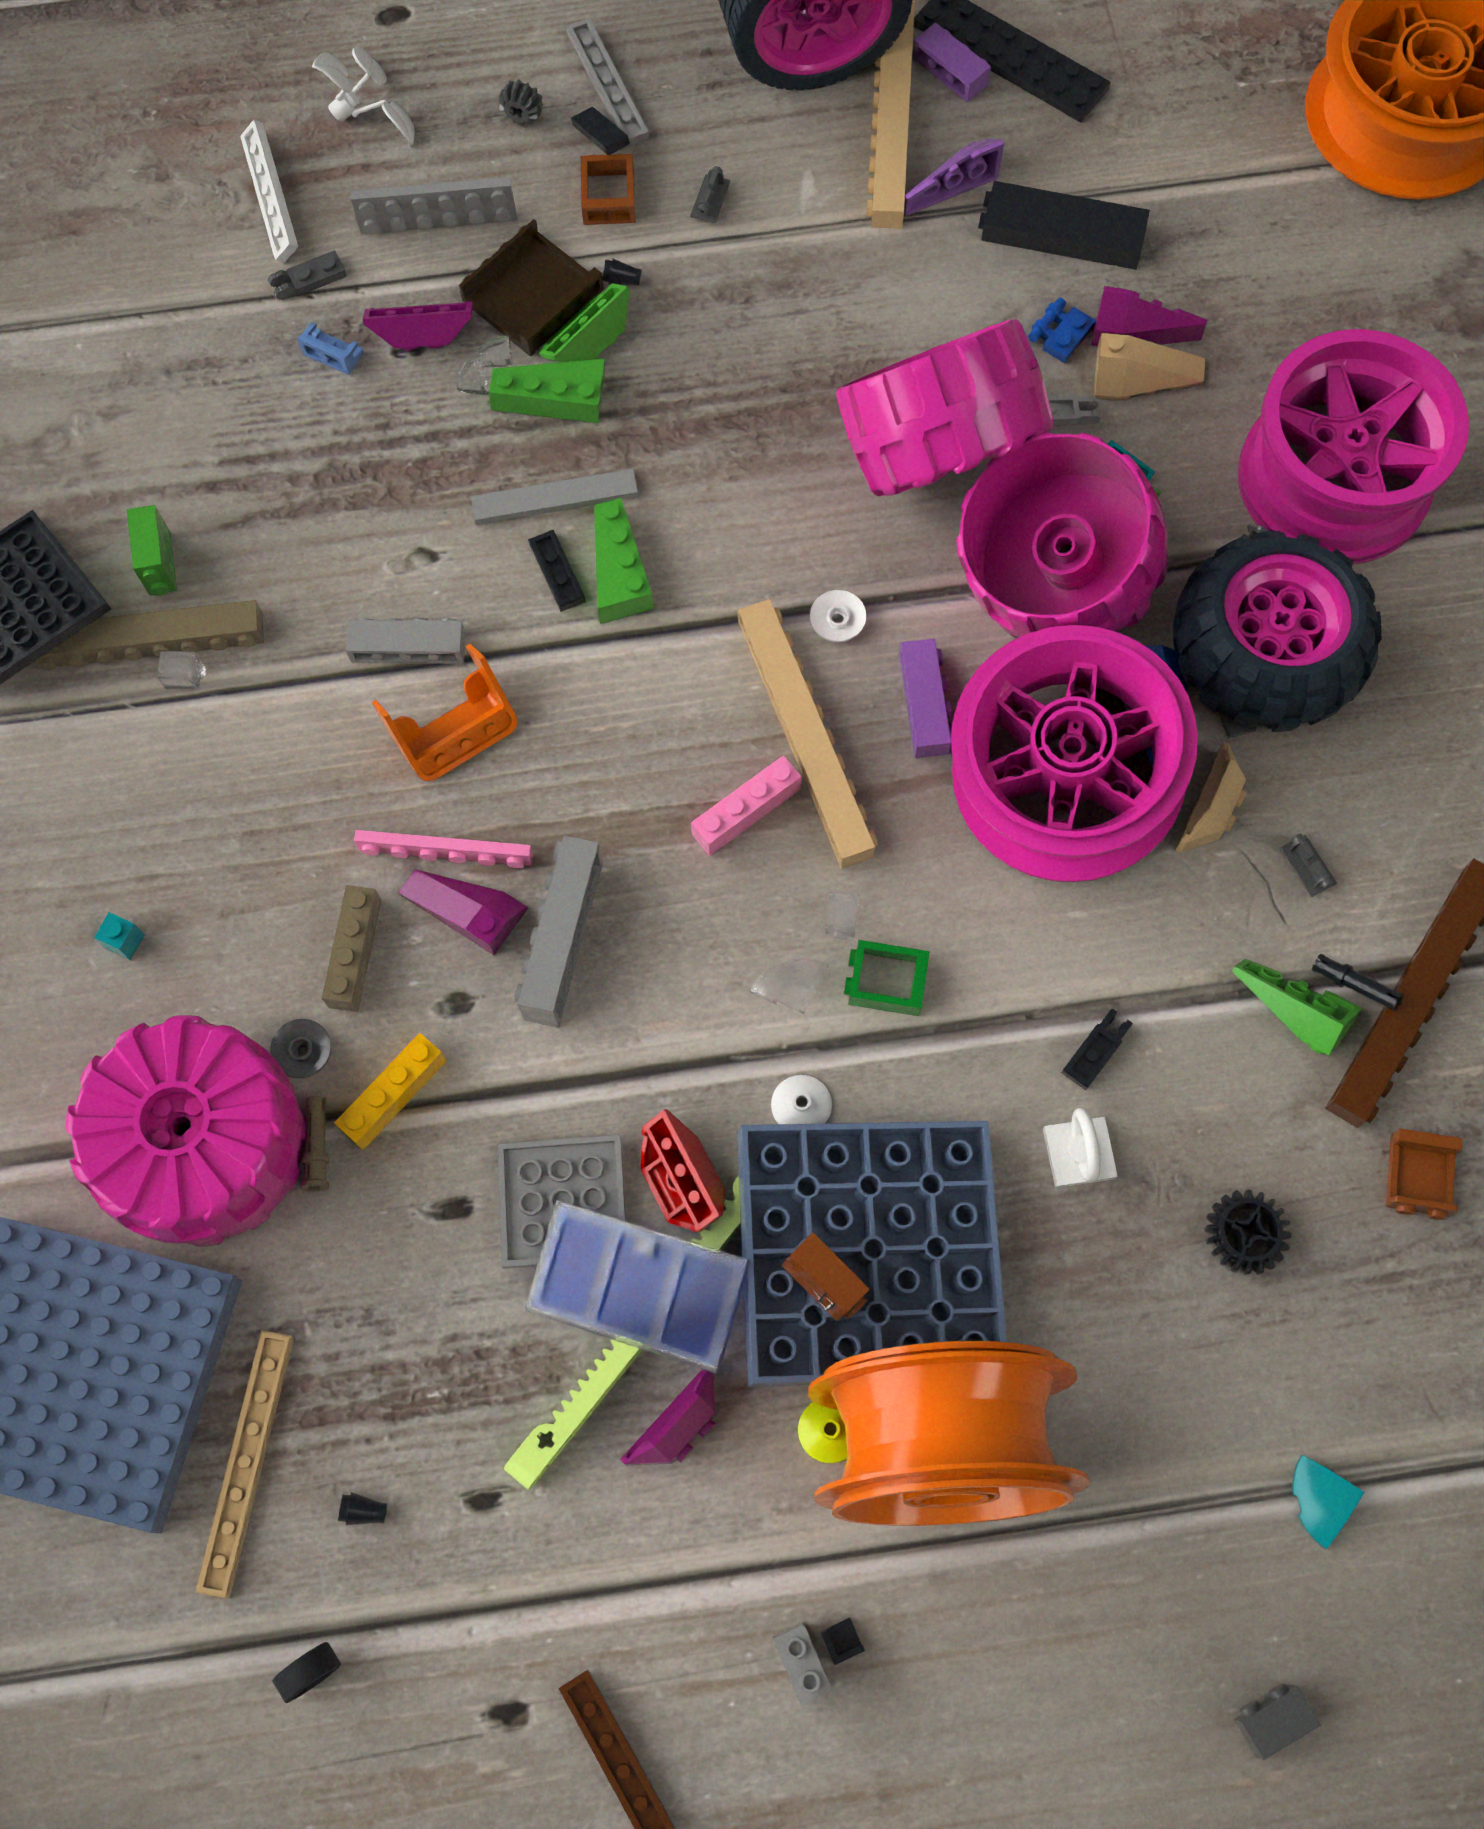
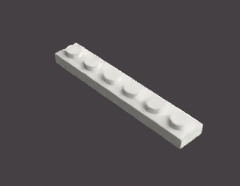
M253 119L240 137L275 260L285 263L291 254L295 252L298 244L263 122Z

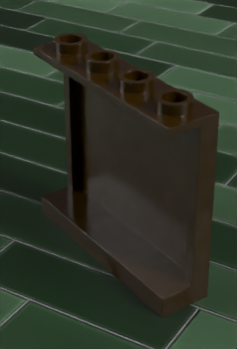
M533 219L530 223L521 227L512 239L503 243L495 254L485 259L477 270L471 275L466 276L459 285L463 302L472 301L473 310L531 356L584 305L604 290L602 273L594 267L592 270L587 271L539 233L537 221Z

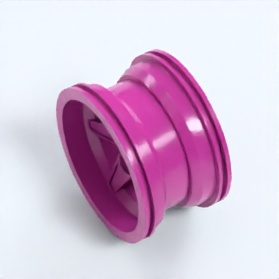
M1349 329L1326 333L1305 342L1283 360L1272 376L1263 399L1261 416L1249 431L1240 453L1237 473L1238 485L1243 503L1250 517L1256 525H1260L1268 531L1284 532L1286 537L1297 538L1299 534H1304L1320 540L1318 545L1331 552L1338 549L1351 559L1353 564L1370 562L1392 553L1405 544L1419 528L1430 509L1434 494L1447 482L1464 454L1469 435V416L1461 389L1447 368L1432 354L1417 344L1390 333L1367 329ZM1326 404L1327 416L1303 409V407ZM1393 428L1405 442L1388 439L1386 436ZM1288 442L1306 447L1307 454L1312 458L1304 465L1292 451ZM1381 470L1406 477L1414 483L1406 488L1387 492ZM1342 476L1341 484L1343 487L1332 484L1327 480Z

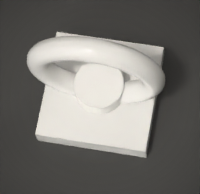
M1077 1108L1073 1112L1072 1122L1044 1126L1043 1131L1055 1188L1113 1180L1118 1177L1105 1117L1091 1119L1086 1109Z

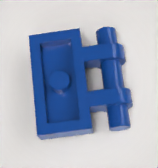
M1059 297L1054 303L1049 304L1045 310L1046 314L1042 319L1036 320L1032 325V331L1029 333L1028 338L1032 342H1037L1039 338L1045 340L1046 342L1042 350L1065 363L1093 329L1096 320L1075 307L1068 314L1065 313L1062 309L1066 306V301ZM1053 321L1059 324L1055 330L1049 328Z

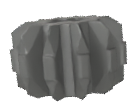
M519 79L516 82L509 80L508 84L501 90L498 100L500 104L499 110L504 112L505 118H511L513 123L519 122L524 126L526 123L532 125L540 116L543 96L537 93V88L530 87L529 82L524 84Z

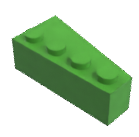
M618 498L594 505L597 609L600 624L653 610L652 592L622 499Z

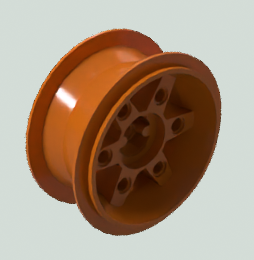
M1344 0L1337 9L1329 26L1326 39V56L1316 67L1309 81L1305 96V117L1313 142L1323 157L1337 171L1349 180L1374 192L1396 198L1417 200L1453 195L1472 187L1484 179V0Z
M950 1341L905 1345L862 1353L834 1363L825 1370L824 1375L809 1384L808 1397L821 1406L839 1411L846 1431L847 1462L842 1479L818 1488L814 1492V1502L824 1508L832 1509V1515L844 1521L889 1526L953 1525L997 1521L1040 1514L1070 1504L1074 1500L1073 1494L1089 1486V1476L1081 1470L1057 1464L1049 1448L1045 1412L1050 1395L1059 1393L1076 1382V1368L1072 1364L1058 1359L1053 1352L1044 1348L998 1341Z

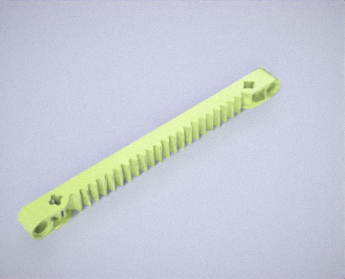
M739 1175L733 1183L734 1200L724 1199L725 1211H723V1216L708 1226L709 1231L704 1229L699 1232L702 1240L694 1238L691 1240L694 1250L684 1248L683 1253L686 1260L676 1258L675 1263L678 1270L668 1268L667 1272L670 1280L663 1278L659 1280L662 1290L651 1289L654 1300L643 1299L646 1310L635 1309L638 1319H627L630 1329L620 1328L618 1330L622 1336L621 1341L614 1338L610 1340L614 1347L613 1351L604 1348L602 1352L606 1359L604 1361L594 1360L598 1369L596 1371L586 1370L589 1377L588 1382L581 1379L577 1381L581 1388L580 1392L572 1389L569 1391L573 1399L572 1402L562 1400L563 1413L556 1410L552 1412L556 1419L555 1423L538 1425L509 1459L504 1467V1471L528 1491L539 1481L741 1228ZM553 1433L552 1441L555 1443L552 1448L545 1446L542 1449L543 1441L540 1439L543 1434L550 1436Z

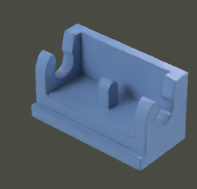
M311 322L297 339L303 355L350 375L364 353L363 348L359 347V343L356 341L348 344L323 333L320 329L316 328L317 324Z

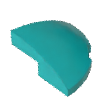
M1304 1455L1300 1456L1294 1470L1292 1483L1293 1495L1298 1497L1302 1512L1298 1514V1517L1309 1535L1320 1546L1327 1549L1345 1525L1365 1492Z

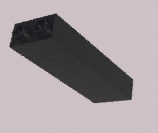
M994 181L992 191H986L983 207L987 208V212H981L978 229H983L981 241L1137 270L1150 210Z

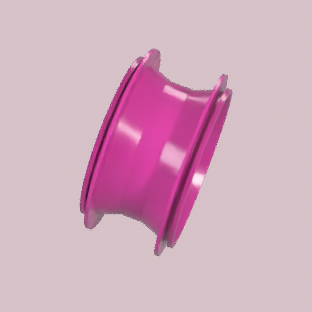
M1081 625L1056 626L1030 632L1010 641L994 652L978 667L970 678L959 698L952 722L953 788L959 810L968 828L980 844L994 857L1013 869L1045 880L1060 882L1091 881L1114 875L1133 866L1146 857L1172 828L1181 810L1187 786L1192 778L1197 758L1198 733L1196 718L1189 696L1179 678L1166 662L1136 640L1112 630ZM1068 684L1066 696L1046 706L1028 695L1044 687ZM1096 688L1117 696L1130 706L1132 710L1110 715L1102 705L1095 702ZM999 725L1023 747L990 762V744L993 734ZM1061 737L1057 757L1051 752L1048 745L1053 739ZM1087 740L1093 744L1097 753L1084 760ZM1067 746L1071 748L1077 747L1080 751L1076 754H1069L1064 748ZM1152 747L1153 772L1146 785L1120 761ZM1040 791L1048 797L1047 825L1031 819L1020 812L1008 800ZM1088 799H1092L1117 815L1116 818L1099 825L1073 829L1079 803ZM1065 811L1069 814V818L1058 820L1055 818L1054 813Z

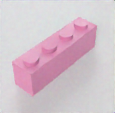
M784 755L693 820L691 822L692 836L706 853L711 856L800 791L802 776Z

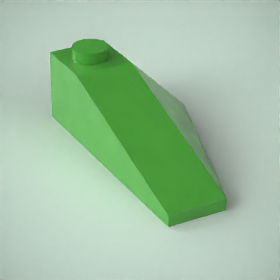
M1248 959L1242 960L1234 966L1232 971L1301 1041L1308 1044L1310 1049L1320 1054L1329 1056L1339 1047L1363 1009L1330 991L1325 990L1322 995L1309 990L1307 982L1298 980V982L1286 981L1280 972Z

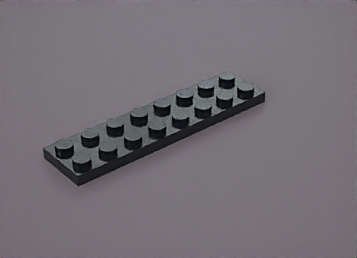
M929 0L914 17V27L924 32L936 22L943 29L948 30L958 41L967 45L977 56L986 60L991 66L990 71L1080 123L1110 88L1111 82L969 0Z

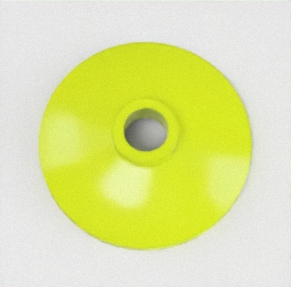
M812 1402L803 1411L798 1424V1436L803 1449L812 1458L823 1463H838L847 1459L846 1431L839 1411ZM828 1423L834 1424L837 1429L836 1433L832 1436L827 1435L824 1431V1427Z

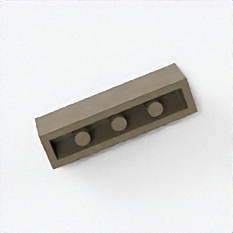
M346 885L322 994V1000L328 1008L353 1012L359 1011L382 901L376 889Z

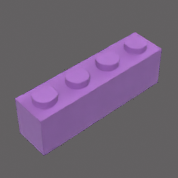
M935 639L901 642L899 657L914 757L949 755L952 727H949L947 718L951 717V706L949 700L945 701L943 693L947 691V681L945 674H940L939 666L943 665L942 650L936 648Z

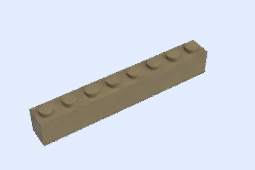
M250 600L102 617L34 661L39 669L54 670L57 667L68 665L81 667L86 663L94 662L112 663L114 660L120 659L139 660L146 656L166 657L172 653L181 652L193 654L199 650H224L227 647L233 646L252 647L255 644L264 643L263 615L257 601Z

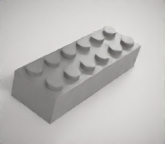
M563 835L561 845L557 844L554 850L553 862H556L554 872H549L546 879L545 887L548 889L546 900L542 899L539 905L538 917H541L539 927H534L530 938V945H533L531 956L526 955L522 972L525 973L523 984H518L514 999L515 1002H518V1010H520L525 1021L559 1028L603 865L598 842Z

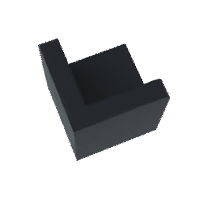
M850 1617L820 1631L834 1665L865 1651Z

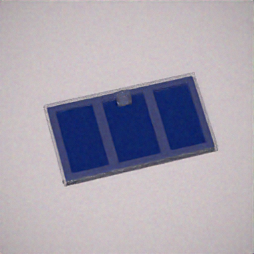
M556 1200L525 1305V1311L718 1374L751 1260Z

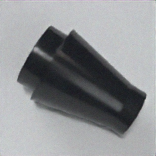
M612 258V261L605 259L603 282H609L608 285L613 283L639 286L642 269L632 267Z
M351 1492V1495L343 1494L338 1521L346 1522V1526L385 1523L388 1503H381Z

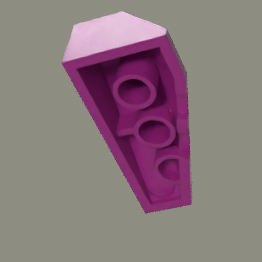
M416 869L398 891L399 895L492 955H495L528 909L527 906L503 891Z

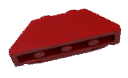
M668 1109L662 1110L642 1126V1135L644 1137L641 1147V1172L666 1221L694 1232H701L723 1216L725 1187L698 1136Z

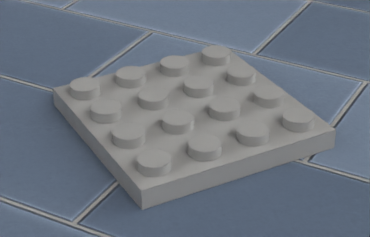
M620 1134L497 1144L501 1259L503 1269L628 1259Z

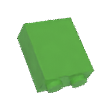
M155 505L127 509L132 565L136 575L149 595L162 596L168 592L177 591L171 532Z

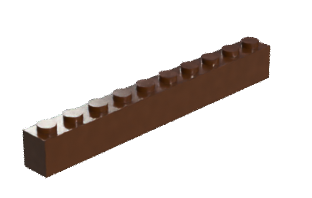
M1473 858L1463 868L1394 988L1395 991L1404 994L1401 1005L1396 1004L1398 1006L1396 1011H1392L1386 1006L1383 1007L1325 1107L1326 1110L1356 1128L1365 1122L1371 1123L1377 1115L1379 1107L1376 1106V1103L1380 1096L1385 1098L1394 1084L1390 1081L1394 1072L1399 1073L1406 1064L1408 1057L1404 1056L1408 1047L1413 1048L1422 1035L1418 1031L1423 1022L1427 1024L1436 1011V1008L1432 1006L1436 998L1441 999L1448 990L1450 984L1446 980L1450 973L1455 975L1464 960L1460 956L1464 950L1468 951L1477 939V935L1473 934L1477 926L1482 927L1484 925V864Z

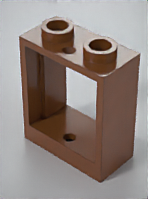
M619 153L580 156L583 224L636 223L633 154ZM627 175V198L589 199V176Z

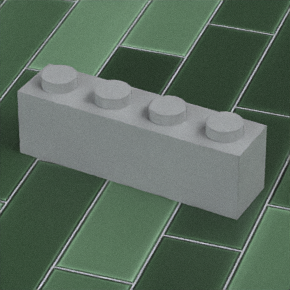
M359 618L358 620H348L346 652L351 663L464 664L466 633L462 621H457L453 618H445L442 621L416 618L414 620H400L398 618L372 620L370 618Z

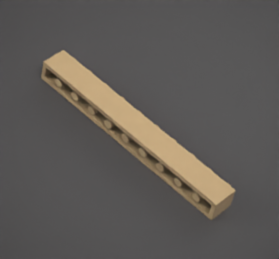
M912 0L911 12L902 33H899L900 36L896 42L894 41L891 48L886 50V53L881 58L878 57L875 62V67H880V71H875L874 88H879V92H874L873 109H878V112L872 113L871 130H876V135L871 134L870 151H875V156H870L869 172L874 173V178L869 177L868 194H873V200H867L866 216H872L871 227L902 229L915 0Z
M767 599L738 609V623L840 868L842 869L873 858L875 846H878L875 833L872 829L868 830L864 822L867 820L865 810L862 804L857 805L853 796L856 795L854 784L850 778L846 779L844 775L845 764L841 754H835L832 746L835 745L832 732L829 728H824L822 720H824L823 711L819 704L815 705L811 697L814 695L812 685L809 679L804 680L802 676L803 665L798 655L794 656L791 650L793 647L792 638L788 631L784 632L782 629L783 618L779 608H774L771 600Z

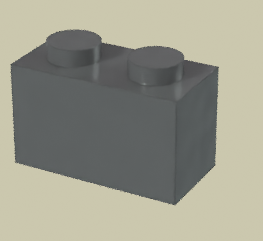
M1285 1683L1280 1684L1268 1692L1270 1698L1260 1704L1257 1700L1252 1701L1239 1710L1242 1715L1234 1720L1256 1758L1265 1760L1321 1726L1297 1686L1289 1685L1287 1687Z

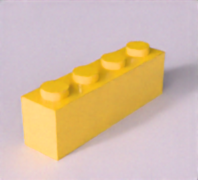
M419 1033L334 1124L360 1149L364 1150L447 1062L443 1053Z

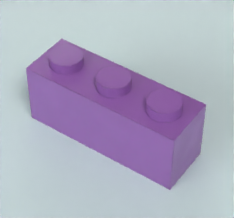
M936 22L914 39L912 58L966 102L971 100L989 84L991 66L987 61L977 56L967 45L958 41L948 30L943 29Z

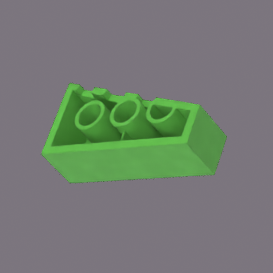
M605 358L493 368L489 388L491 410L599 423L605 381Z

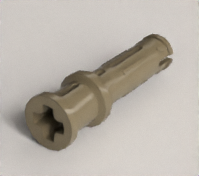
M311 1096L306 1098V1153L301 1157V1163L304 1165V1181L301 1183V1189L314 1192L329 1189V1182L326 1181V1164L329 1163V1157L325 1153L326 1098Z

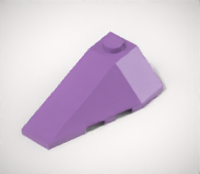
M986 138L963 147L905 195L904 215H910L997 180L1004 148L1003 141Z

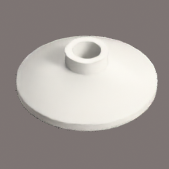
M832 590L820 595L814 601L810 610V622L814 631L823 639L831 642H846L855 638L863 630L866 623V610L862 601L854 594L843 590ZM840 618L843 622L835 623L833 619Z
M796 1075L785 1079L777 1086L772 1096L771 1109L774 1119L778 1124H826L832 1111V1099L828 1089L821 1081L807 1075ZM798 1098H805L808 1104L805 1107H799L796 1101Z

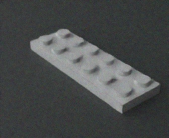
M510 177L351 191V201L361 234L517 220Z

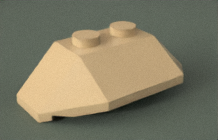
M1223 742L1175 851L1182 853L1219 840L1224 831L1230 832L1236 816L1232 815L1235 806L1240 808L1247 792L1242 790L1246 778L1229 743Z

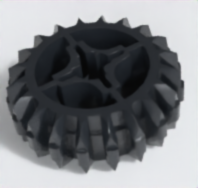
M1249 1189L1245 1191L1243 1196L1239 1190L1232 1193V1198L1224 1195L1221 1197L1222 1204L1216 1202L1212 1206L1215 1213H1209L1206 1217L1212 1224L1207 1225L1204 1231L1213 1234L1212 1237L1206 1240V1244L1216 1245L1217 1248L1211 1252L1213 1256H1217L1220 1253L1224 1256L1220 1260V1265L1224 1266L1229 1261L1232 1262V1272H1237L1242 1265L1244 1275L1251 1274L1252 1267L1256 1274L1259 1275L1264 1272V1266L1268 1270L1275 1267L1274 1261L1281 1262L1284 1259L1280 1251H1287L1290 1248L1283 1241L1291 1238L1292 1233L1283 1230L1284 1227L1290 1224V1221L1286 1219L1280 1220L1279 1216L1284 1213V1209L1280 1208L1275 1211L1272 1208L1275 1205V1199H1270L1267 1203L1263 1202L1265 1196L1262 1192L1258 1193L1255 1199L1252 1190ZM1250 1209L1249 1214L1244 1220L1236 1218L1231 1220L1227 1218L1232 1210ZM1261 1216L1267 1222L1270 1232L1266 1231L1261 1226ZM1249 1225V1228L1252 1230L1251 1232H1253V1236L1249 1239L1244 1235L1245 1232H1242V1229ZM1225 1229L1227 1233L1234 1237L1235 1248L1228 1242ZM1252 1244L1269 1246L1267 1251L1261 1256L1245 1255Z

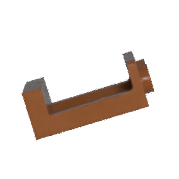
M1401 1128L1392 1133L1390 1136L1386 1207L1396 1208V1213L1403 1215H1415L1416 1212L1427 1213V1217L1434 1220H1446L1447 1217L1457 1213L1458 1205H1453L1455 1157L1462 1150V1138Z

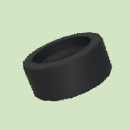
M324 1642L289 1664L273 1678L272 1682L284 1702L289 1703L325 1680L340 1667L341 1663L330 1644Z

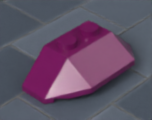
M473 302L365 309L363 324L394 348L410 351L418 347L429 346V348L438 349L449 345L472 317Z
M708 1362L623 1455L620 1460L626 1466L672 1464L676 1459L681 1463L693 1450L690 1443L699 1434L703 1438L716 1423L712 1419L715 1417L716 1411L714 1367Z

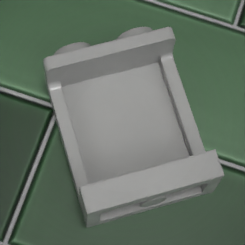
M803 1622L773 1636L801 1706L831 1692L832 1688Z

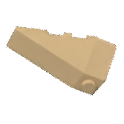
M1102 333L1096 353L1094 396L1099 399L1126 400L1130 399L1132 395L1145 393L1146 396L1154 394L1157 390L1168 388L1170 390L1203 385L1205 358L1129 335Z

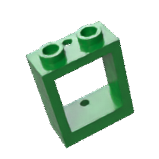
M858 940L857 949H851L848 966L854 967L853 977H846L844 995H849L848 1005L919 1016L922 1008L930 951ZM864 954L915 962L910 999L858 991Z

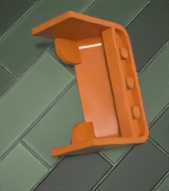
M470 643L465 647L478 670L468 675L464 680L463 690L468 700L421 729L413 718L401 716L392 720L377 700L371 702L390 736L414 772L424 781L436 780L510 735L517 727V716L486 658Z

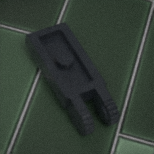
M1113 1008L1100 1024L1097 1023L1061 1072L1085 1091L1122 1043L1121 1039L1133 1024L1127 1019L1119 1027L1116 1035L1106 1030V1027L1116 1018L1117 1011Z

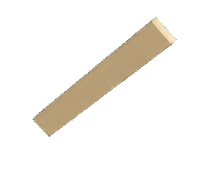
M261 1330L195 1593L230 1599L294 1341L293 1336Z

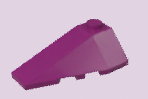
M1104 286L1096 316L1092 346L1099 345L1102 333L1129 335L1159 345L1202 339L1207 319L1181 309L1171 311L1162 307L1161 301L1154 299L1152 302H1148L1139 298L1140 293L1132 290Z

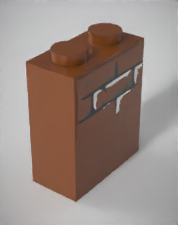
M813 1232L781 1265L836 1321L842 1316L849 1319L867 1302L863 1296L869 1291V1288Z

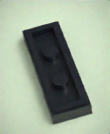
M593 106L571 117L573 126L607 155H611L630 144L628 135Z
M554 530L528 539L529 546L560 612L585 603L586 599Z

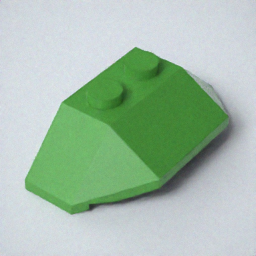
M613 283L609 285L606 291L598 294L584 305L548 339L543 349L539 352L541 357L558 362L598 359L599 354L607 346L614 344L617 337L625 330L630 296L629 288Z

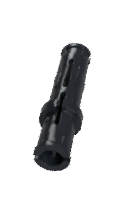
M1324 954L1318 956L1320 961L1317 959L1314 961L1312 971L1334 980L1335 985L1341 988L1346 986L1390 1008L1392 1011H1396L1398 1009L1396 1004L1400 1006L1403 1001V993H1399L1354 971L1353 966L1349 964L1342 965L1326 957Z

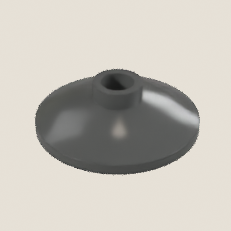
M296 1019L284 1024L275 1033L270 1046V1054L280 1064L287 1076L306 1078L318 1073L328 1062L331 1054V1040L327 1031L319 1023L309 1019ZM308 1047L306 1055L300 1056L298 1054L300 1048Z

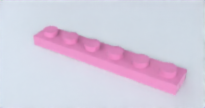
M356 830L354 842L359 851L371 856L379 855V853H389L397 858H407L408 855L419 856L421 859L428 861L446 858L454 863H465L466 860L477 861L485 866L503 863L512 868H523L524 865L532 866L534 857L531 845L364 830Z

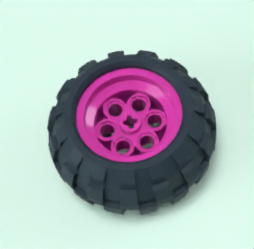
M1265 531L1258 533L1254 536L1253 540L1249 537L1235 539L1217 549L1214 556L1203 560L1191 573L1180 594L1172 625L1174 650L1179 651L1180 654L1178 659L1180 672L1187 685L1196 686L1200 691V701L1214 713L1221 710L1234 717L1232 723L1252 729L1257 724L1267 726L1268 729H1271V732H1286L1298 728L1301 723L1308 722L1310 726L1336 714L1341 707L1352 701L1361 691L1376 666L1378 644L1382 640L1380 611H1376V606L1373 605L1375 602L1373 588L1363 574H1356L1352 570L1353 561L1338 549L1331 552L1318 545L1320 540L1304 534H1299L1297 538L1286 537L1284 532ZM1243 629H1249L1253 634H1249ZM1290 649H1295L1300 654H1295ZM1261 651H1267L1271 656L1264 655Z

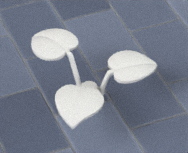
M355 46L352 50L355 61L366 72L365 76L354 88L351 80L348 78L346 68L334 55L324 52L315 59L312 68L323 72L342 89L335 97L336 99L328 106L330 112L338 121L344 122L351 114L353 117H356L360 113L382 106L385 114L400 130L410 147L413 145L415 136L414 125L409 116L395 102L388 103L386 100H381L358 108L360 101L355 94L370 76L380 86L387 81L383 68L363 48Z

